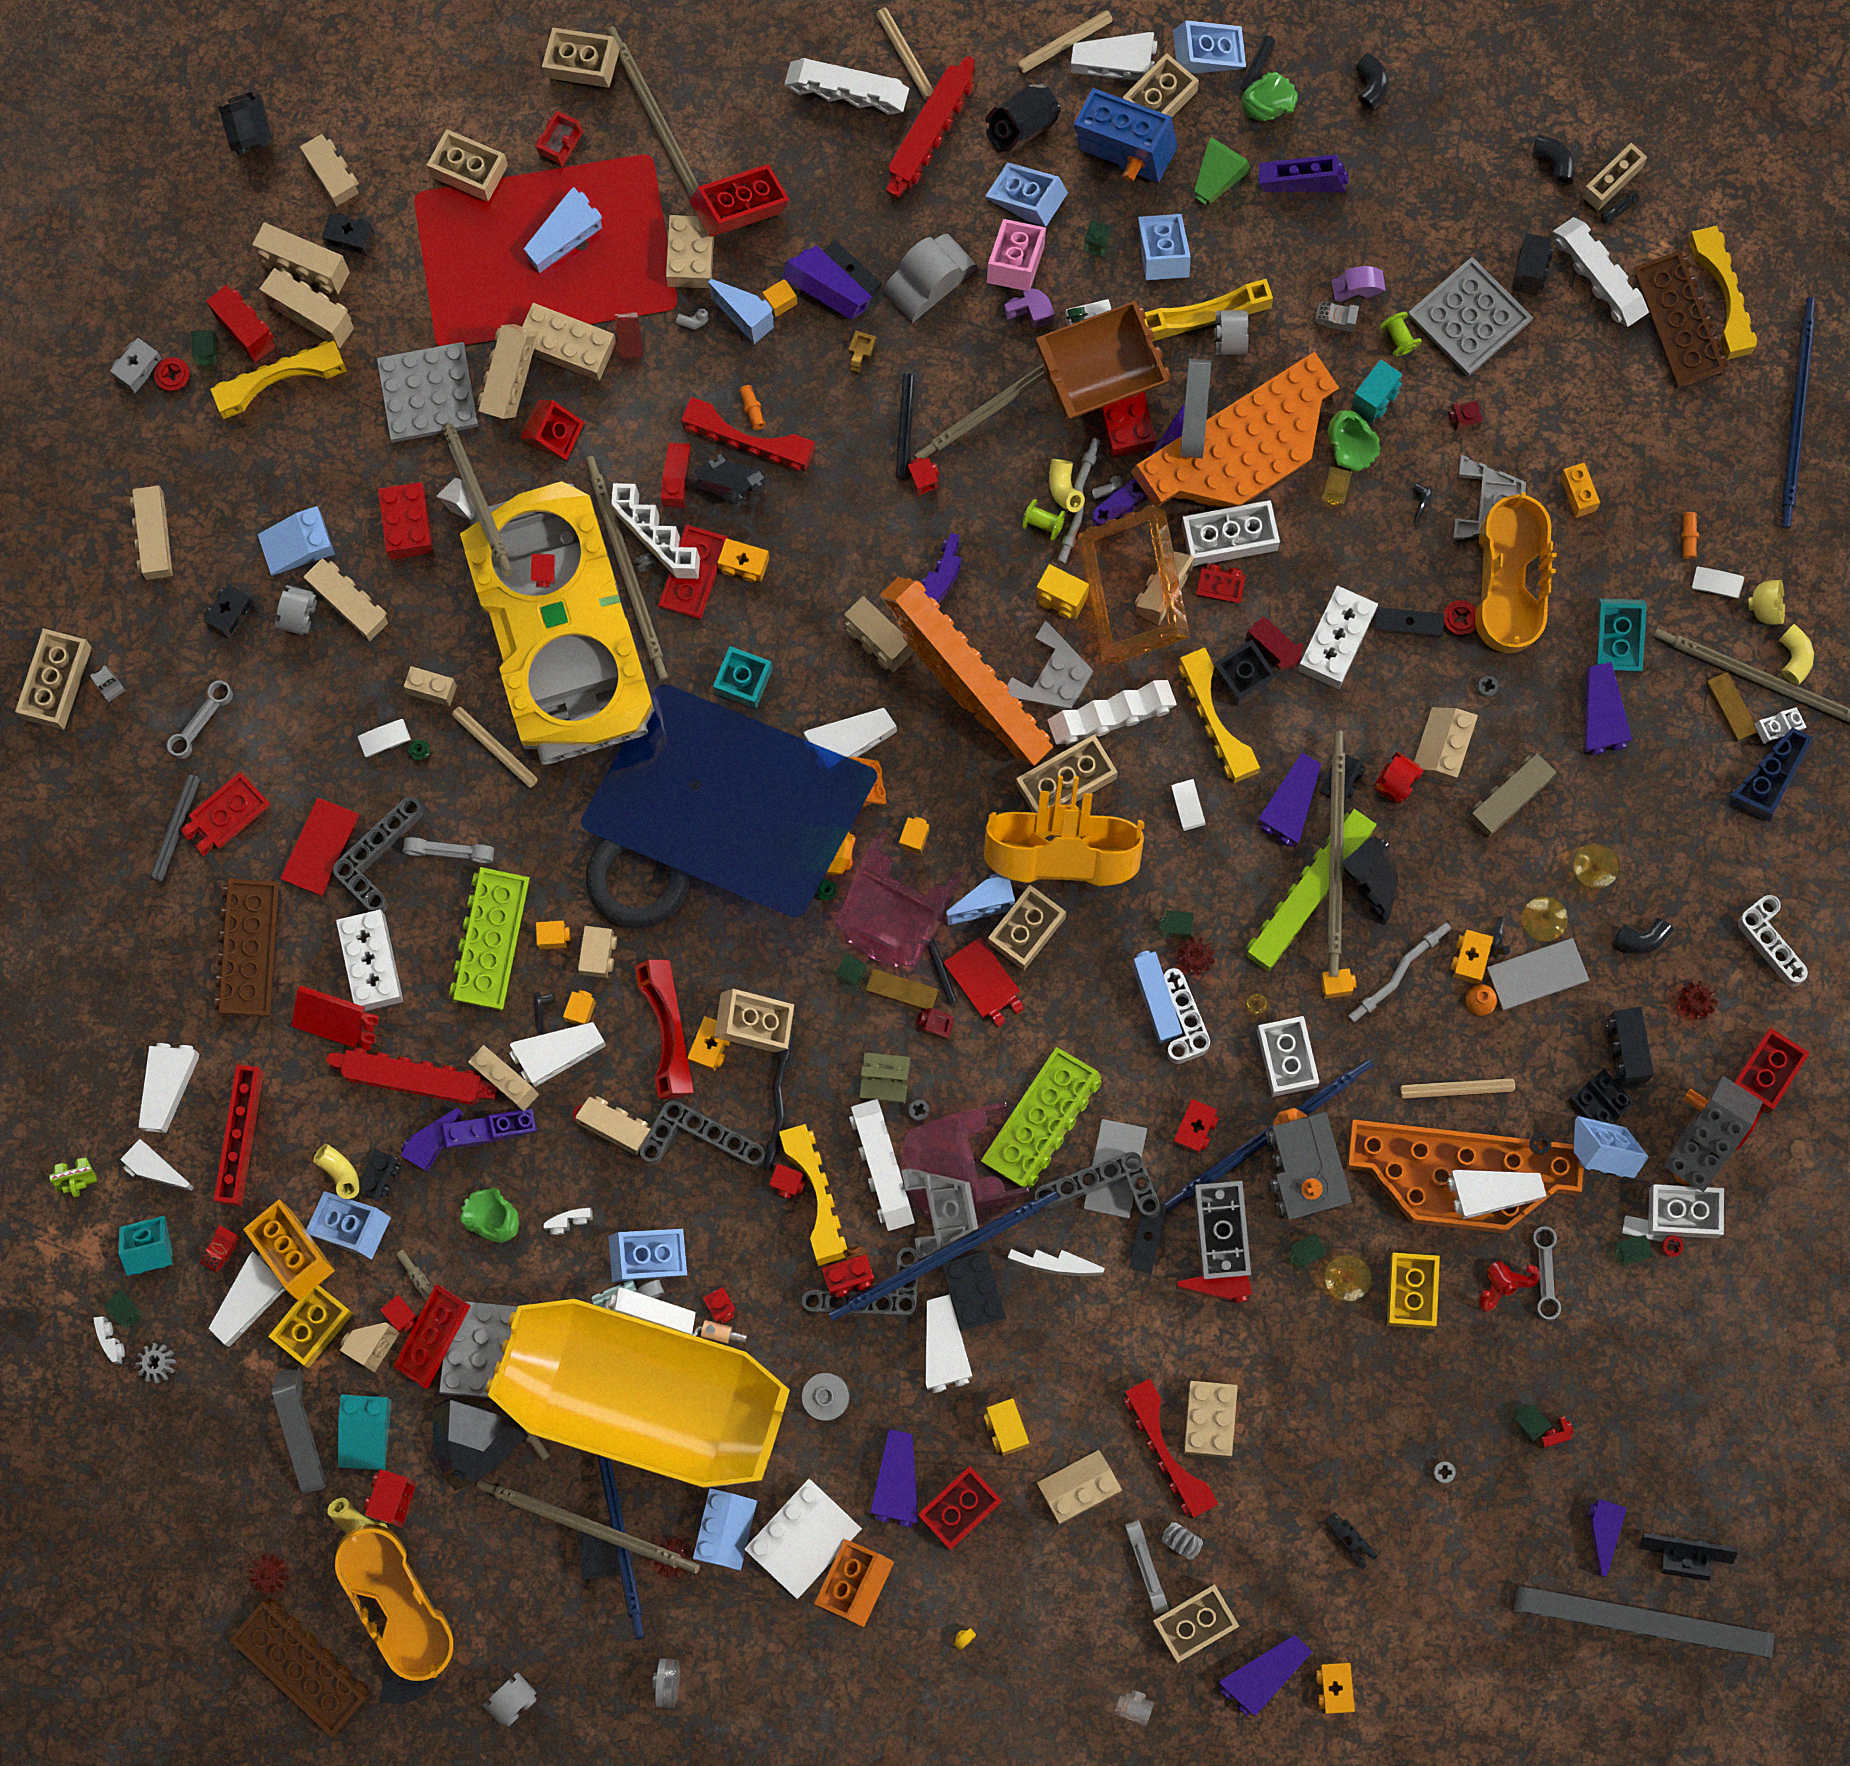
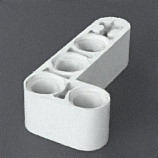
M1767 895L1743 913L1738 920V927L1784 983L1788 986L1796 987L1806 979L1808 971L1802 961L1768 922L1776 915L1781 906L1778 898ZM1763 903L1770 904L1773 907V912L1764 910ZM1752 917L1755 920V926L1748 925L1745 918ZM1761 934H1765L1770 938L1769 944L1761 941ZM1775 952L1784 954L1785 961L1777 960ZM1790 962L1791 965L1785 969L1784 967ZM1794 972H1798L1799 975L1796 977H1792L1791 974Z
M1173 968L1166 971L1164 978L1184 1037L1170 1043L1167 1057L1172 1063L1181 1064L1204 1055L1209 1049L1210 1038L1183 973ZM1172 976H1173L1174 979H1178V980H1177V989H1178V991H1176V992H1175V986H1174L1173 982H1169V979H1170V977H1172ZM1184 997L1188 1000V1004L1183 1007L1179 1006L1176 1003V999ZM1187 1018H1193L1196 1020L1197 1025L1190 1028L1185 1025L1184 1021ZM1195 1039H1202L1206 1046L1198 1049L1193 1045V1041ZM1175 1047H1180L1183 1049L1184 1055L1176 1057L1172 1054L1171 1050Z

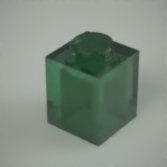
M1091 220L1084 240V250L1105 256L1111 239L1112 226Z
M214 330L191 331L192 357L195 363L202 366L218 363V338Z
M1166 910L1165 917H1160L1159 930H1164L1163 937L1190 940L1193 913Z
M847 954L836 971V978L857 989L868 971L867 965Z
M1314 1233L1291 1246L1289 1257L1295 1266L1299 1265L1302 1270L1325 1257L1327 1251L1317 1234Z
M1646 1234L1620 1241L1616 1244V1249H1614L1616 1260L1618 1263L1621 1262L1622 1267L1647 1261L1653 1257Z
M122 1290L103 1305L119 1325L125 1329L128 1327L132 1328L141 1320L140 1316L144 1314L129 1295Z
M1526 1404L1515 1412L1517 1417L1513 1419V1422L1530 1443L1552 1426L1535 1404H1532L1530 1407Z

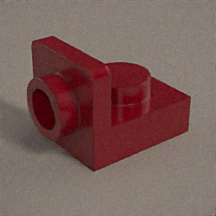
M1477 400L1461 405L1454 402L1450 411H1448L1450 422L1455 424L1456 430L1482 424L1483 422Z
M933 1008L922 1009L916 1018V1031L928 1032L948 1039L955 1016Z

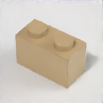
M412 666L404 684V689L408 695L449 707L457 688L453 678Z
M585 926L578 967L580 975L608 978V972H612L614 959L611 958V951L615 950L617 945V936H614L612 929Z

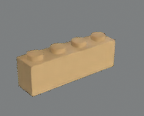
M159 485L133 489V497H130V504L132 510H135L136 517L132 519L134 531H137L138 539H135L136 551L140 553V560H137L138 571L143 574L146 580L173 576L164 492Z
M322 558L304 576L305 581L370 642L388 624L385 617L387 613L378 604L374 607L369 602L371 598L363 590L358 592L354 588L356 584L347 575L343 578L338 573L340 569L332 561L327 563Z

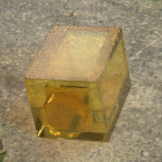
M1330 467L1323 499L1331 504H1344L1352 472Z

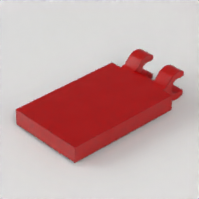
M239 772L188 815L192 821L185 825L181 831L188 841L197 832L200 833L204 839L196 845V848L202 856H205L214 845L218 849L222 848L271 805L252 783Z
M981 937L943 962L948 972L983 1019L989 1015L995 1025L1000 1027L1005 1023V1019L999 1010L1007 1004L1010 1005L1016 1015L1024 1010L1023 1004L1016 997L1020 990Z
M300 985L296 993L291 1027L354 1048L359 1044L362 1049L370 1050L371 1043L374 1044L376 1035L370 1032L374 1031V1025H378L379 1017L374 1014L364 1013V1006Z

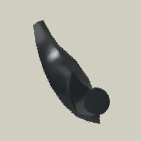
M1416 483L1413 487V491L1421 495L1414 524H1417L1433 492L1432 486L1426 488L1419 483Z
M1500 916L1492 934L1491 950L1494 958L1498 957L1499 954L1508 955L1510 953V947L1502 945L1503 916Z
M539 992L534 994V1018L539 1036L543 1033V1004L553 1002L551 993L541 996Z

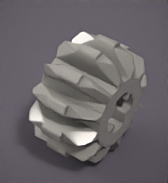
M153 1343L152 1350L145 1346L143 1349L146 1354H137V1357L142 1359V1362L135 1363L136 1367L142 1368L138 1372L139 1376L146 1375L145 1381L150 1382L153 1379L154 1383L160 1382V1376L164 1380H168L166 1372L174 1373L175 1371L173 1368H170V1365L176 1364L175 1359H170L174 1352L171 1350L167 1351V1346L164 1344L159 1348L158 1344ZM154 1359L160 1360L158 1361V1368L153 1367Z
M1171 1523L1164 1531L1162 1537L1163 1543L1187 1559H1194L1203 1545L1202 1539L1178 1523Z

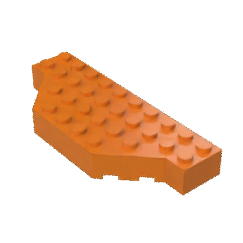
M1314 351L1206 420L1203 459L1180 457L1181 436L1137 464L1131 473L1155 509L1173 497L1194 500L1196 503L1209 506L1215 505L1225 509L1242 506L1305 466L1312 459L1321 402L1332 396L1339 387Z
M897 577L879 596L891 609L897 619L900 618L897 624L903 633L906 632L903 635L906 643L963 709H967L972 714L976 713L974 718L986 729L989 728L994 733L998 732L996 737L1004 743L1016 759L1035 766L1053 748L1052 744L1048 741L1050 739L1049 735L1044 730H1039L1035 725L1037 722L1033 716L1021 709L1023 707L1022 703L1016 697H1011L1008 693L1009 688L1003 681L996 679L994 676L996 673L993 668L980 660L981 654L975 648H970L966 643L968 641L967 637L961 631L955 630L952 626L954 624L952 619L939 611L940 605L932 597L929 598L924 593L926 591L925 587L917 580L912 581L910 578Z
M1353 1119L1350 1124L1346 1170L1369 1172L1411 1223L1504 1234L1554 1193L1578 1196L1582 1192L1584 1167L1581 1166L1580 1160L1574 1153V1144L1551 1142V1147L1547 1153L1538 1155L1534 1154L1529 1148L1530 1139ZM1534 1141V1144L1538 1145L1539 1150L1546 1146V1143L1543 1141ZM1454 1170L1540 1173L1546 1197L1543 1200L1462 1220L1461 1214L1457 1215L1455 1211L1454 1201H1456L1454 1191H1450L1447 1178H1450L1449 1174Z

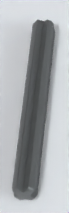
M189 774L184 783L150 877L154 880L162 881L200 782V779L195 775Z

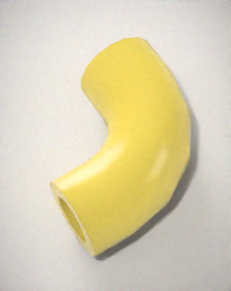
M1051 459L1049 485L1055 502L1068 511H1079L1084 505L1085 498L1081 491L1074 489L1072 486L1071 472L1073 463L1061 459Z
M1793 624L1779 641L1791 653V660L1782 669V675L1789 683L1798 686L1813 667L1814 650L1806 634L1797 625Z
M322 1145L315 1154L313 1163L325 1170L334 1179L336 1192L341 1198H354L359 1193V1179L352 1164L330 1145Z
M338 1498L328 1507V1514L331 1519L346 1533L356 1527L367 1524H376L388 1528L385 1523L371 1520L360 1514L346 1498Z

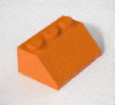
M844 1539L814 1604L864 1627L894 1562L877 1552Z

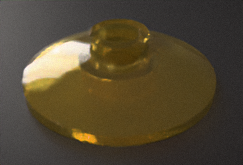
M1597 843L1583 847L1575 856L1573 865L1575 875L1579 881L1591 888H1604L1610 885L1617 878L1620 869L1619 860L1615 852L1608 846ZM1591 865H1598L1599 871H1593Z
M1541 896L1534 898L1523 910V927L1536 940H1555L1563 934L1567 927L1568 915L1566 909L1558 900L1552 897ZM1547 913L1550 916V920H1544L1542 914Z
M1341 1255L1333 1259L1327 1266L1324 1276L1325 1285L1335 1298L1342 1301H1355L1363 1297L1369 1290L1371 1272L1368 1265L1361 1258L1354 1255ZM1349 1275L1351 1282L1345 1283L1343 1276Z

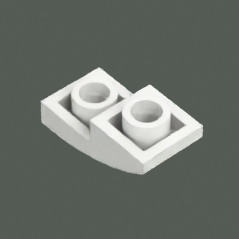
M1697 567L1692 589L1715 593L1718 596L1740 599L1744 577L1719 570Z
M1797 707L1782 711L1776 716L1759 720L1754 724L1764 744L1783 738L1792 727L1800 731L1806 728Z
M403 719L358 736L365 757L373 756L388 748H394L411 740Z
M1191 779L1171 785L1183 830L1186 831L1206 825L1194 780Z
M582 1208L559 1214L545 1222L544 1229L550 1231L552 1235L564 1234V1230H570V1221H573L575 1225L587 1224V1220H593L591 1208Z
M103 1316L94 1318L96 1333L103 1350L112 1362L122 1364L121 1357L125 1356L124 1346L119 1340L115 1338L110 1339V1336L113 1335L112 1323L108 1322V1319Z

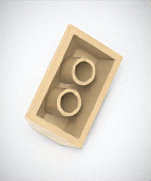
M1170 551L1167 557L1163 556L1157 565V568H1159L1156 575L1152 574L1146 583L1147 590L1144 594L1140 593L1134 603L1137 605L1136 613L1159 626L1190 576L1195 557Z
M1432 707L1414 761L1420 765V768L1424 769L1422 774L1455 784L1478 715L1457 708Z
M598 1096L595 1099L589 1097L575 1117L577 1124L638 1156L641 1146L651 1130L647 1128L649 1124L639 1118H636L635 1121L627 1117L629 1113L621 1108L616 1107L614 1110L608 1107V1102Z
M386 1322L356 1329L351 1334L347 1333L340 1343L342 1346L340 1351L375 1373L400 1332Z
M1099 1450L1037 1482L1058 1525L1122 1491L1111 1468Z

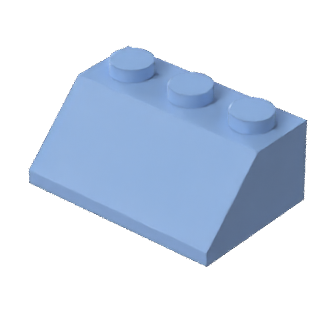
M1579 1116L1575 1119L1574 1153L1580 1160L1581 1166L1588 1170L1595 1169L1603 1173H1613L1620 1177L1635 1178L1649 1159V1156L1626 1127Z
M709 1489L693 1559L741 1571L757 1500Z

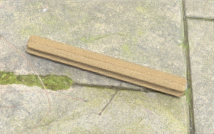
M887 8L878 10L877 17L923 98L928 100L934 91Z
M1105 10L1018 61L1019 69L1025 73L1111 23L1112 16L1110 12Z
M457 707L453 711L452 716L529 788L537 783V777L462 707Z
M1510 1078L1402 1085L1400 1087L1401 1098L1513 1092L1515 1090V1081Z

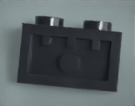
M1345 754L1344 803L1346 798H1352L1356 790V786H1353L1356 778L1361 779L1366 768L1362 766L1364 759L1361 757L1357 760ZM1332 766L1319 792L1330 798Z
M375 1148L359 1180V1193L381 1203L382 1199H386L391 1191V1186L389 1185L393 1177L397 1178L401 1171V1160Z

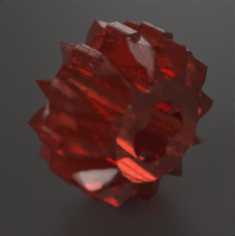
M1194 937L1190 938V944L1184 940L1182 942L1184 948H1178L1177 953L1181 955L1177 957V962H1184L1181 965V970L1189 967V975H1192L1193 970H1196L1197 975L1200 976L1202 974L1201 968L1208 972L1210 970L1208 964L1211 965L1215 962L1211 958L1215 955V950H1208L1211 947V943L1208 942L1203 945L1204 938L1200 937L1198 943L1195 942ZM1193 952L1201 955L1199 960H1195V957H1192Z
M1698 981L1696 986L1693 982H1689L1688 988L1683 987L1681 989L1683 995H1680L1678 1000L1684 1003L1679 1006V1009L1688 1010L1685 1013L1686 1017L1693 1013L1694 1020H1698L1699 1016L1706 1019L1708 1013L1713 1014L1715 1012L1713 1006L1718 1004V1000L1713 999V997L1717 993L1716 991H1708L1711 987L1710 984L1703 988L1702 981ZM1696 996L1699 997V1001H1702L1700 1005L1697 1004V1000H1693Z
M668 1539V1548L662 1543L659 1545V1547L680 1554L681 1558L686 1560L694 1556L693 1552L685 1553L690 1547L689 1544L686 1543L680 1549L681 1539H677L675 1546H673V1541ZM658 1561L654 1562L655 1566L664 1565L659 1570L660 1574L665 1573L668 1569V1579L672 1578L673 1571L677 1579L681 1578L680 1570L682 1568H673ZM682 1569L685 1574L689 1573L688 1570Z
M274 1554L270 1556V1559H268L267 1555H262V1563L258 1560L253 1562L257 1569H249L250 1573L255 1574L254 1577L249 1578V1581L257 1582L254 1589L258 1591L262 1588V1594L267 1595L269 1589L272 1594H277L276 1586L284 1589L285 1585L281 1581H289V1577L283 1575V1573L289 1571V1567H281L285 1560L281 1558L276 1562L277 1556ZM266 1570L274 1571V1573H271L274 1575L272 1579H265V1576H267L265 1574Z

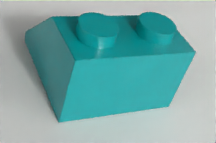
M165 1216L119 1227V1256L127 1276L172 1265V1246Z

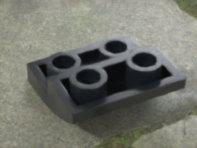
M1605 1069L1567 1100L1583 1118L1609 1124L1615 1122L1635 1104Z

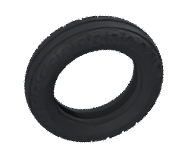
M645 826L626 827L605 837L592 852L586 868V888L596 910L608 921L629 929L650 928L668 920L682 906L690 885L689 864L678 843L666 833ZM647 848L653 850L663 857L669 867L670 879L665 893L656 902L645 907L625 906L616 901L607 889L606 875L611 862L620 853L628 849Z

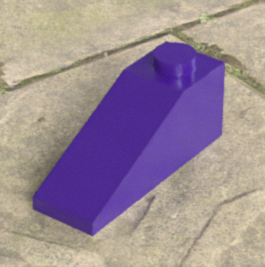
M456 1108L414 1134L410 1140L407 1139L400 1150L402 1154L400 1156L421 1170L428 1172L444 1146L440 1126L442 1124L459 1122L463 1112Z
M1601 1499L1596 1500L1595 1504L1591 1503L1587 1516L1591 1517L1589 1525L1598 1576L1604 1578L1607 1577L1627 1508Z

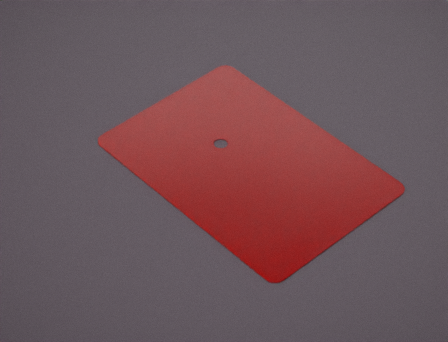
M647 154L503 177L500 179L489 201H485L453 186L421 191L415 196L414 204L435 341L438 346L464 342V345L494 341L498 328H501V325L515 324L522 327L533 303L587 324L670 311L677 305L676 288L667 286L668 241L653 158ZM575 188L579 193L583 192L591 209L596 208L602 216L600 220L602 228L586 239L588 247L585 250H578L575 247L539 273L526 257L524 248L568 192Z

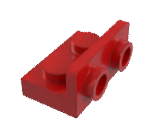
M1207 563V566L1202 565L1196 594L1240 603L1246 574L1242 573V570L1230 567L1229 570L1220 569L1218 564Z
M867 1255L822 1268L830 1296L835 1295L836 1298L849 1294V1290L858 1288V1291L871 1287V1283H875Z

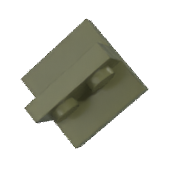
M865 1052L861 1070L860 1099H878V1101L906 1104L911 1058Z

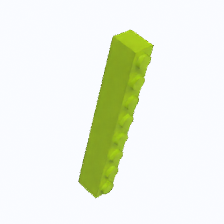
M1356 809L1351 814L1347 812L1344 815L1343 861L1367 841L1377 825ZM1330 835L1326 840L1328 845L1325 849L1320 848L1314 855V864L1311 867L1307 865L1300 874L1302 880L1299 884L1296 885L1294 883L1286 893L1289 896L1284 903L1282 901L1278 903L1273 911L1276 915L1271 921L1267 919L1260 928V931H1262L1258 939L1253 937L1246 947L1249 950L1247 957L1267 972L1272 969L1329 892Z

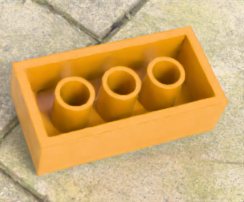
M280 1199L244 1228V1231L284 1288L298 1301L335 1271L293 1211Z

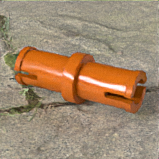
M742 386L738 391L745 405L743 407L744 412L748 414L753 430H760L766 426L760 411L761 404L756 400L752 386Z
M1695 512L1683 513V532L1681 533V539H1683L1682 557L1684 559L1697 558V539L1699 538L1697 514Z

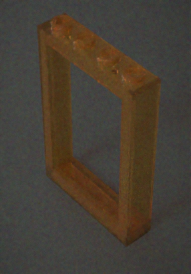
M1155 505L1146 506L1143 508V511L1137 513H1126L1123 515V518L1118 520H1107L1104 522V525L1099 527H1088L1085 529V532L1078 534L1086 581L1089 584V596L1101 660L1110 664H1115L1190 638L1166 512ZM1149 521L1169 624L1113 643L1094 540Z

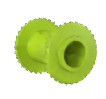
M1406 312L1395 314L1387 318L1380 325V330H1389L1397 346V349L1393 352L1394 356L1405 355L1417 348L1422 342L1420 338L1413 340L1403 321L1408 317Z
M1032 500L1023 517V529H1026L1028 524H1032L1051 532V540H1055L1062 529L1065 511H1061L1060 515L1057 516L1037 508V500Z

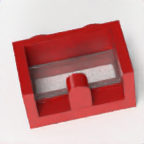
M556 111L554 116L549 118L543 134L539 135L536 140L535 147L539 155L563 167L584 132L579 120Z

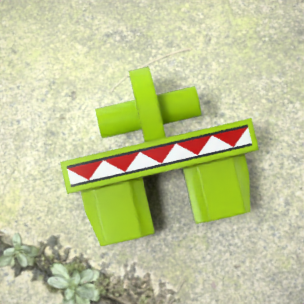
M87 1158L77 1159L75 1161L76 1168L71 1170L64 1163L54 1165V1172L49 1176L50 1182L54 1184L56 1191L63 1190V1193L72 1192L73 1197L80 1196L79 1189L87 1188L86 1184L97 1182V1176Z

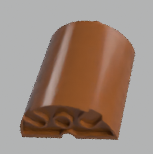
M1136 301L1036 338L1038 354L1044 362L1042 368L1060 412H1063L1066 420L1168 383L1169 379H1171L1168 367H1163L1161 362L1163 356L1159 346L1154 347L1152 339H1154V334L1151 327H1147L1144 319H1146L1144 309L1142 306L1138 307Z

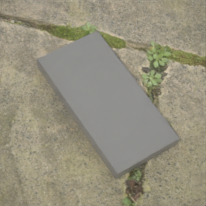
M1573 938L1486 968L1502 1011L1589 982Z
M1102 1119L1093 1166L1127 1152H1136L1142 1158L1147 1128ZM1131 1158L1127 1161L1126 1166L1129 1169H1135L1139 1165V1161ZM1108 1167L1105 1170V1176L1111 1178L1117 1174L1115 1167ZM1092 1175L1090 1176L1089 1186L1093 1185L1096 1180ZM1128 1179L1087 1194L1084 1210L1129 1219L1134 1194Z

